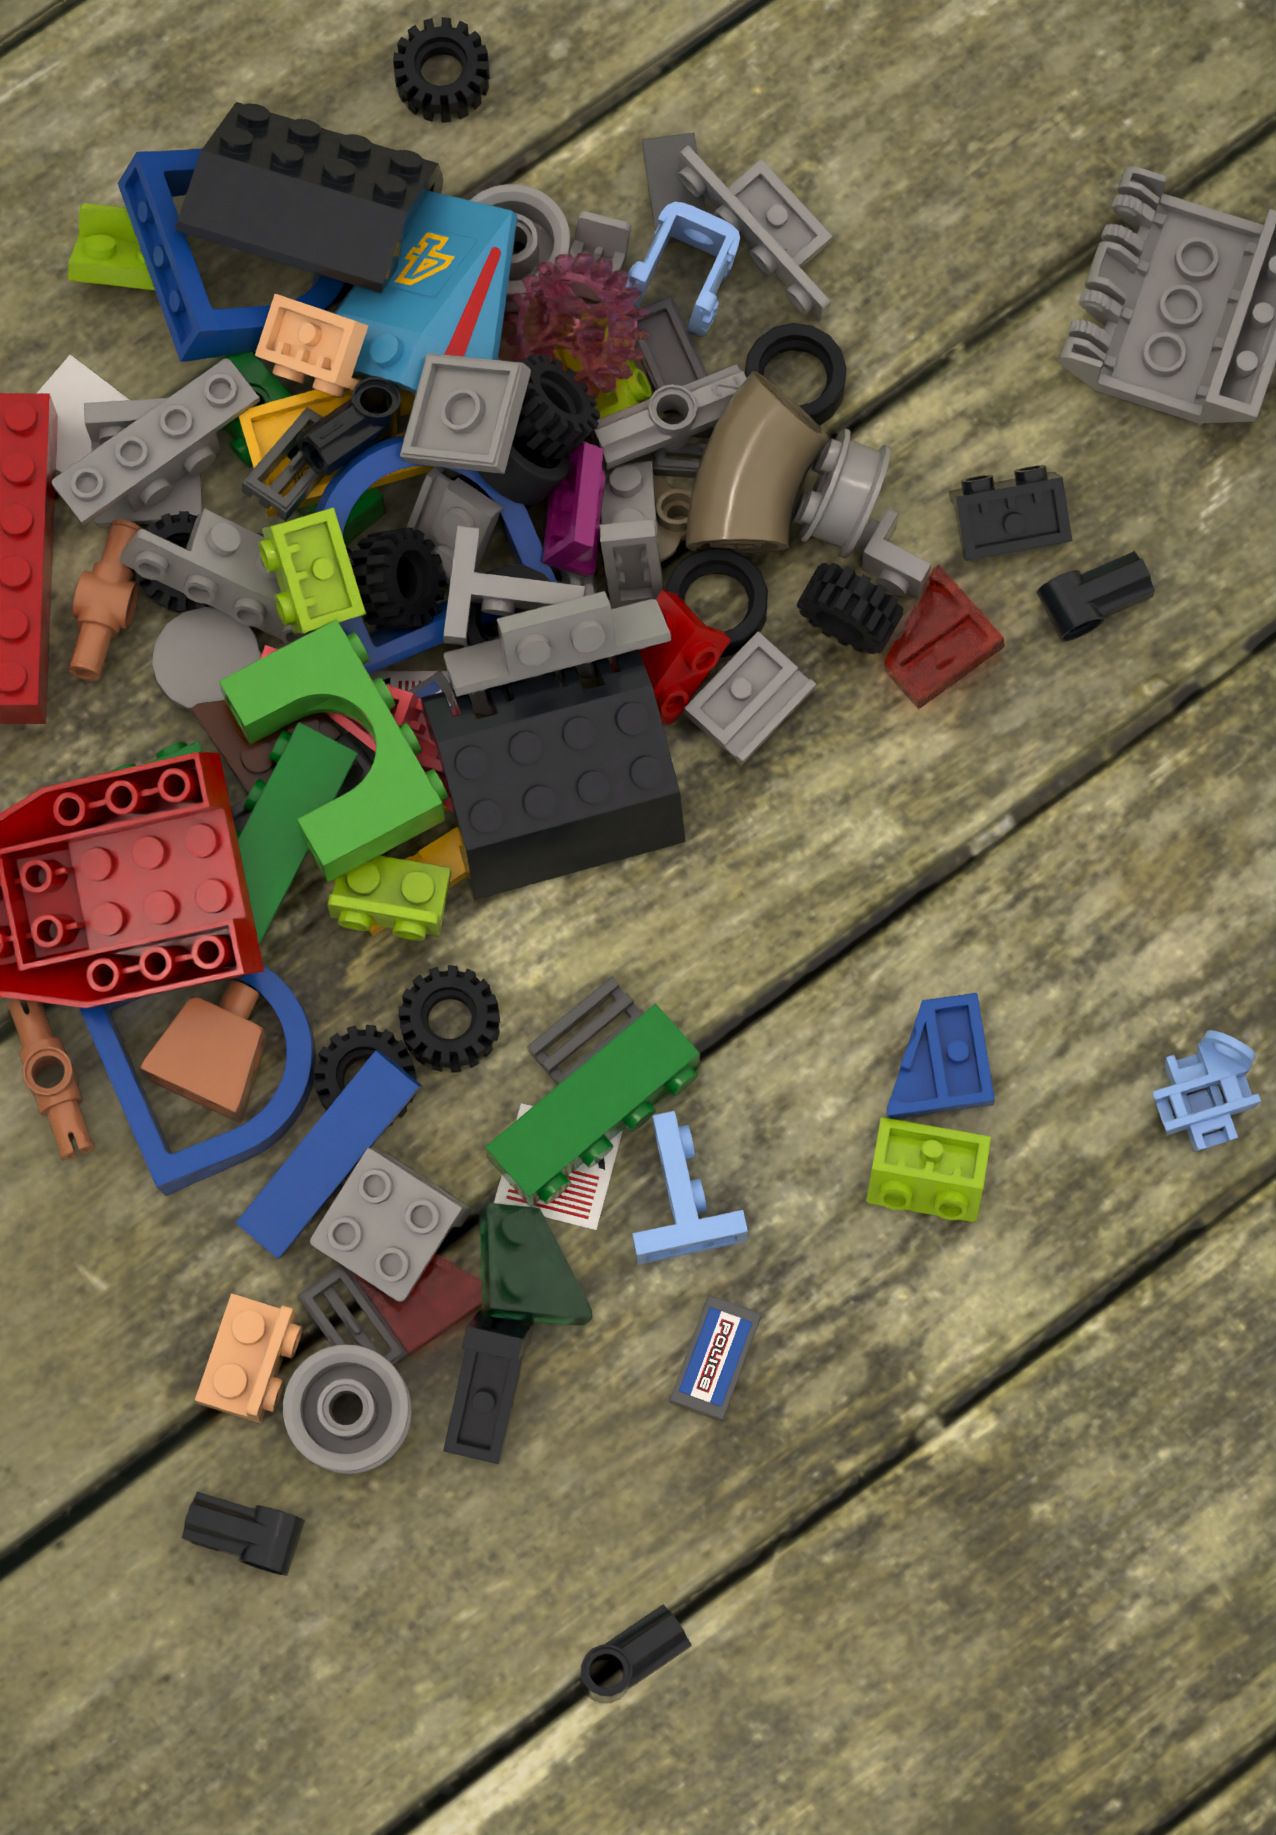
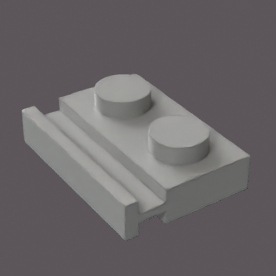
M435 466L426 474L406 528H413V531L420 530L425 533L423 540H432L435 547L431 554H439L442 563L436 566L437 572H445V582L450 585L457 525L480 528L475 572H477L502 506L460 478L454 481L442 474L444 468Z
M758 631L684 708L683 714L720 748L729 752L736 759L735 761L742 766L815 689L816 683L811 678L805 677L789 658Z

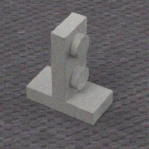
M652 461L621 464L608 470L602 466V470L605 472V484L601 510L602 524H599L611 608L656 599L661 590H664L659 552Z
M457 525L443 635L444 643L466 646L471 602L481 603V611L484 613L510 616L514 615L515 608L533 610L583 597L585 586L477 573L475 569L480 528Z

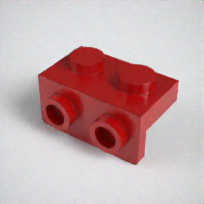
M662 589L655 600H657L669 628L671 641L639 649V653L653 686L661 721L666 724H672L688 705L690 698L709 671L717 664L719 657L731 639L724 631L706 626L677 594ZM612 661L610 665L612 667L613 673H615L616 670Z

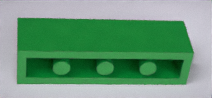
M300 722L293 734L284 729L281 732L268 758L276 762L277 765L267 783L259 778L255 782L243 806L244 809L252 813L242 832L235 829L259 946L309 851L301 836L297 819L336 799L358 755V752Z
M655 1003L485 1146L487 1158L530 1208L540 1199L545 1204H548L569 1187L571 1181L567 1176L584 1163L588 1168H591L600 1162L614 1147L610 1140L627 1127L630 1132H634L645 1124L656 1112L652 1105L669 1091L673 1096H676L684 1091L698 1077V1073L694 1069L700 1065V1053Z

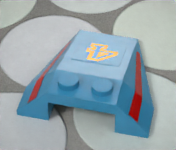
M429 191L404 230L398 267L383 292L378 293L353 285L332 312L369 325L352 378L381 377L394 383L397 388L410 391L416 396L427 353L498 360L518 215L512 210Z

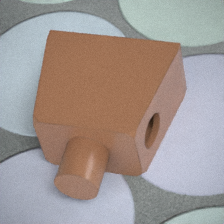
M230 980L217 1006L199 997L192 996L140 1066L145 1079L235 1122L241 1123L267 1041L264 1029L248 1020L260 994L241 982Z

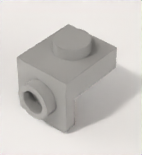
M586 211L580 212L574 242L561 275L559 291L611 304L626 262L631 224Z
M888 508L880 522L871 519L858 544V548L864 550L861 569L877 577V583L886 588L890 593L898 596H904L908 593L919 599L929 581L931 563L889 542L897 527L898 512Z

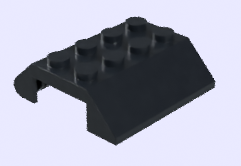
M236 102L201 150L177 220L176 231L382 293L398 267L404 230L429 191L441 194L444 180L439 163L423 159L413 151L393 150L371 143L369 139L360 135H344L321 128L311 120H294L271 113L267 108L258 104Z
M639 650L612 656L616 670L615 673H613L608 658L591 662L593 674L597 677L599 683L595 687L583 689L577 668L572 666L559 670L563 687H560L554 671L537 677L507 683L506 688L510 699L508 702L500 685L488 688L484 692L493 714L477 719L473 712L469 694L456 696L454 689H451L452 699L457 712L456 716L452 715L444 692L420 698L430 740L436 744L461 837L462 846H459L473 900L686 842L680 790L653 686Z

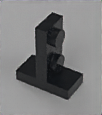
M479 1309L469 1322L462 1345L465 1353L445 1440L444 1452L495 1464L500 1463L526 1348L530 1344L534 1321Z

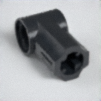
M368 377L360 381L354 387L350 400L298 434L297 446L301 450L305 462L317 474L324 473L328 476L370 446L396 437L401 406L399 389L394 383L381 377Z
M1133 551L1083 574L1079 570L1061 574L1043 584L1037 590V595L1060 641L1066 642L1096 629L1102 624L1104 618L1152 598L1155 590L1143 559Z
M196 1492L185 1519L182 1539L191 1542V1544L239 1557L238 1561L249 1566L287 1576L305 1520L270 1507L256 1505V1508L253 1509Z
M663 1604L606 1644L592 1648L585 1655L582 1662L580 1684L584 1693L591 1700L598 1703L615 1702L620 1700L630 1688L689 1649L692 1644L677 1619ZM601 1660H610L616 1663L621 1669L622 1680L612 1688L597 1686L590 1677V1669L595 1663Z

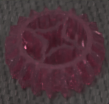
M578 253L575 258L570 254H560L555 257L554 264L547 261L541 262L537 265L538 276L526 275L524 278H521L527 294L515 293L510 297L515 305L520 307L518 314H509L505 318L511 325H517V334L511 335L506 342L511 346H520L521 351L512 362H522L534 353L537 357L540 354L548 355L551 362L554 358L558 359L553 353L554 351L568 349L574 359H580L584 367L581 371H574L577 374L574 379L578 383L585 382L589 388L586 392L587 396H594L596 399L599 397L600 390L603 393L615 391L617 389L616 378L629 379L630 376H633L627 360L640 361L644 357L641 351L634 347L636 340H646L650 336L647 331L637 327V320L644 319L649 312L644 308H634L633 303L642 292L634 287L625 288L629 274L623 270L612 272L613 262L608 259L599 258L594 261V257L591 254ZM579 282L588 286L597 294L602 302L586 305L581 296L574 295L570 285ZM548 313H549V314H550V320H549V324H548V326H547V318H548ZM608 326V336L605 343L604 336ZM562 363V369L567 371L569 368Z

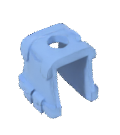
M673 202L666 205L657 221L660 225L654 233L653 241L643 262L637 261L627 273L621 291V300L627 305L639 309L670 237L678 239L717 257L696 301L687 327L689 333L705 337L717 313L719 302L716 293L722 280L726 279L730 273L738 250L740 235L739 231L732 224L689 204Z

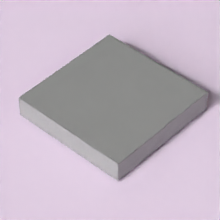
M427 353L400 457L410 464L505 474L531 369L521 362Z

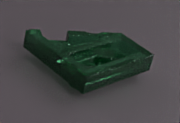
M487 1202L479 1210L483 1316L585 1326L593 1318L592 1309L541 1209Z

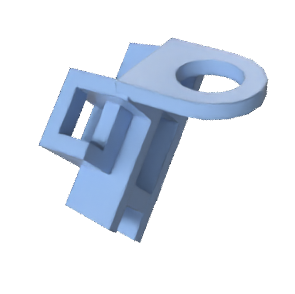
M1209 1030L1206 1031L1201 1043H1198L1195 1055L1176 1060L1175 1055L1166 1057L1165 1070L1171 1086L1153 1091V1097L1166 1134L1170 1135L1187 1130L1194 1152L1237 1139L1238 1135L1231 1116L1254 1109L1261 1102L1258 1093L1252 1095L1245 1076L1250 1071V1067L1256 1057L1255 1052L1243 1042L1227 1034ZM1218 1085H1220L1221 1088H1222V1091H1223V1094H1224L1226 1103H1224V1100H1223V1097H1222V1094H1221V1092H1220V1089H1219V1086H1218ZM1207 1088L1206 1090L1187 1095V1093ZM1169 1100L1171 1101L1176 1119H1174ZM1221 1129V1131H1218V1132H1214V1133H1211V1134H1208V1135H1205V1136L1202 1135V1134H1205V1133H1208V1132H1212V1131Z

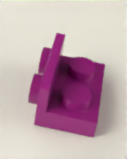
M586 442L570 453L571 469L566 478L549 495L542 563L583 577H589L596 569L600 533L599 524L601 522L605 472L602 470L604 448Z

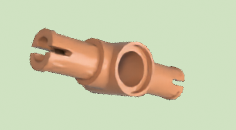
M115 519L112 521L101 561L94 563L92 572L86 570L82 572L76 587L73 601V617L78 619L76 625L80 632L68 669L70 674L86 681H98L100 679L111 639L118 636L120 629H129L137 607L139 584L134 582L135 574L131 571L132 568L121 564L119 559L122 550L142 528L127 520Z
M14 999L7 1004V1009L12 1016L23 1047L19 1051L23 1064V1080L35 1098L40 1115L47 1116L60 1151V1158L63 1161L77 1158L72 1143L73 1139L76 1140L82 1155L88 1154L95 1149V1144L91 1140L79 1107L83 1098L78 1087V1073L66 1054L61 1038L54 1037L43 1003L26 1001L30 1011L29 1014H26L21 1001ZM52 1065L64 1068V1077L58 1085L44 1088L37 1084L38 1075L44 1068Z

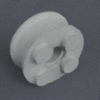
M519 184L494 186L474 196L469 201L512 210L518 215L514 241L522 243L525 248L520 253L512 255L504 312L527 311L549 301L559 291L561 275L571 250L569 226L560 207L543 192Z
M845 428L839 432L835 440L831 439L814 461L812 471L819 474L813 489L809 493L803 491L792 517L793 522L800 524L799 540L806 542L813 536L838 546L839 556L847 558L850 555L867 524L884 481L891 454V447L885 444L879 450H875L851 440L850 430Z
M336 1345L314 1353L295 1370L285 1390L283 1418L291 1441L306 1458L332 1472L356 1474L379 1467L400 1449L411 1425L412 1402L404 1379L387 1359L365 1347ZM345 1394L359 1396L363 1404L361 1417L350 1425L338 1424L332 1412L335 1401Z

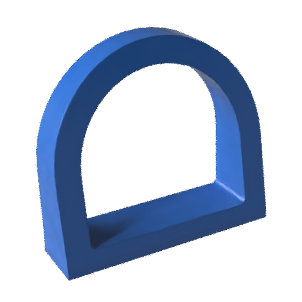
M202 149L141 151L135 153L120 178L118 186L180 362L256 351L271 305L228 309L212 308L186 235L183 232L176 231L179 215L172 197L186 195ZM314 273L311 289L294 300L327 311L339 294L344 282Z
M405 435L389 438L370 446L344 464L325 488L315 512L334 508L342 536L351 509L364 491L373 483L391 472L412 466H424L407 463L400 457ZM447 468L477 483L485 490L491 500L502 506L499 520L518 566L532 568L545 574L551 582L557 583L550 565L542 563L543 548L525 505L515 503L500 495L483 480L477 471ZM448 600L438 604L441 609L437 615H431L433 620L430 623L418 627L377 630L368 634L361 616L339 622L346 636L355 632L361 640L370 660L363 665L368 674H372L443 643ZM482 612L481 625H485L503 616Z
M263 965L264 972L228 980L241 982L256 990L272 1006L281 1022L286 1040V1064L280 1085L262 1111L245 1124L173 1154L112 1016L114 1009L139 998L91 1008L79 1007L154 1183L165 1196L261 1154L288 1132L308 1101L313 1086L316 1063V1049L312 1028L302 1005L293 992L278 975L265 965Z

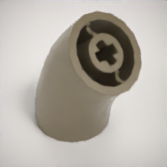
M756 371L751 372L731 398L717 421L702 454L693 483L687 515L686 547L689 550L698 552L708 548L731 549L739 554L776 552L788 548L791 521L800 488L817 456L830 441L824 430L795 401Z

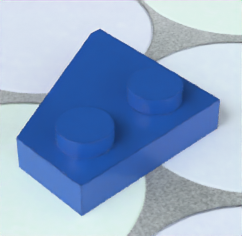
M971 993L922 1000L894 1089L886 1109L887 1118L899 1119L994 1105L995 1099L978 994Z

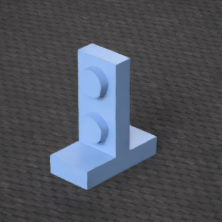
M675 1111L653 1115V1129L674 1225L632 1233L637 1265L747 1242L748 1230L743 1210L702 1219L698 1218V1213L707 1212V1206L701 1179L690 1180L686 1159L695 1158L689 1125L678 1127Z

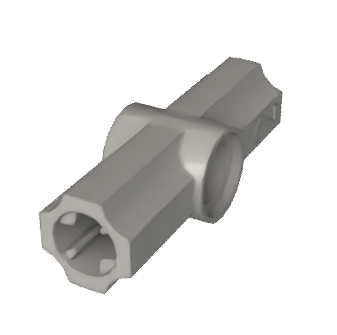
M736 364L684 386L674 384L662 386L653 393L649 400L597 420L599 425L590 434L592 445L604 448L602 464L605 469H611L660 448L669 450L681 448L690 441L693 435L715 427L731 398L747 379L744 371H741ZM673 410L681 413L685 420L678 424H668L662 421L658 415L664 411Z

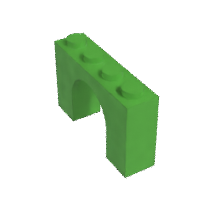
M337 619L219 680L224 700L250 745L298 719L316 713H336L347 716L361 724L376 743L374 762L363 781L346 794L297 819L301 836L327 882L344 875L445 821L442 801L449 798L436 771L431 769L425 772L419 763L416 755L421 753L422 749L408 723L398 726L389 711L396 705L385 682L381 677L372 681L363 664L370 660L361 640L355 632L346 636Z

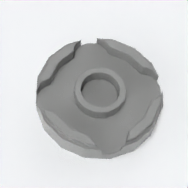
M202 607L182 612L165 625L155 641L152 665L158 686L169 701L181 709L184 708L191 711V708L198 703L224 700L219 680L260 659L261 653L256 635L249 626L239 623L233 616L216 608Z

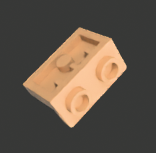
M274 294L255 356L274 362L275 366L272 373L302 384L306 374L313 376L315 380L312 388L343 398L346 388L354 390V387L361 381L352 378L369 325Z
M231 1293L195 1398L196 1403L260 1424L266 1410L274 1413L284 1386V1380L277 1378L283 1358H293L302 1333V1326L295 1324L297 1315L294 1309L283 1305L280 1309Z

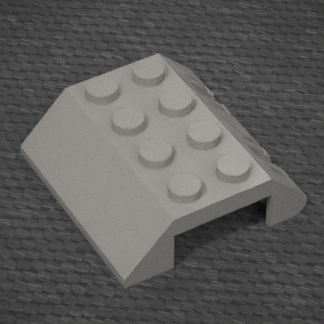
M1126 167L1117 189L1120 195H1116L1111 208L1112 211H1115V214H1118L1122 220L1138 232L1137 234L1133 233L1128 227H1123L1122 225L1106 224L1101 235L1103 242L1098 244L1085 282L1087 290H1083L1078 302L1080 303L1079 306H1082V309H1085L1087 313L1102 323L1105 329H1101L1095 323L1083 319L1073 320L1068 331L1071 337L1065 340L1058 360L1059 363L1095 391L1191 422L1201 424L1256 421L1276 363V210L1269 209L1264 225L1164 194L1163 189L1167 176L1139 167Z

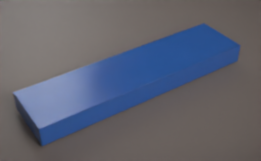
M376 1050L240 1216L236 1224L277 1259L281 1258L353 1171L366 1149L375 1144L422 1085L382 1051Z

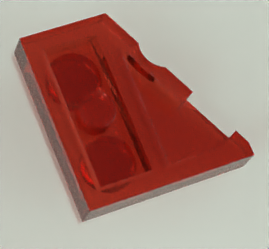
M938 565L929 576V585L918 606L914 605L909 613L902 636L895 640L884 661L885 672L919 710L1005 647L1004 637L944 569Z
M436 1253L407 1299L402 1302L390 1297L349 1270L409 1357L497 1297L499 1292L493 1283L485 1279L482 1281L455 1267L453 1262Z

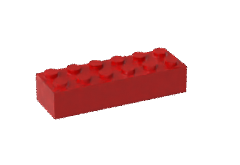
M0 393V724H46L55 489L52 480L56 477L58 415L50 393Z

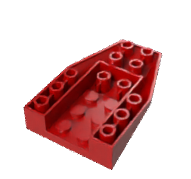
M195 752L42 787L0 813V997L91 1008L264 972L220 753Z

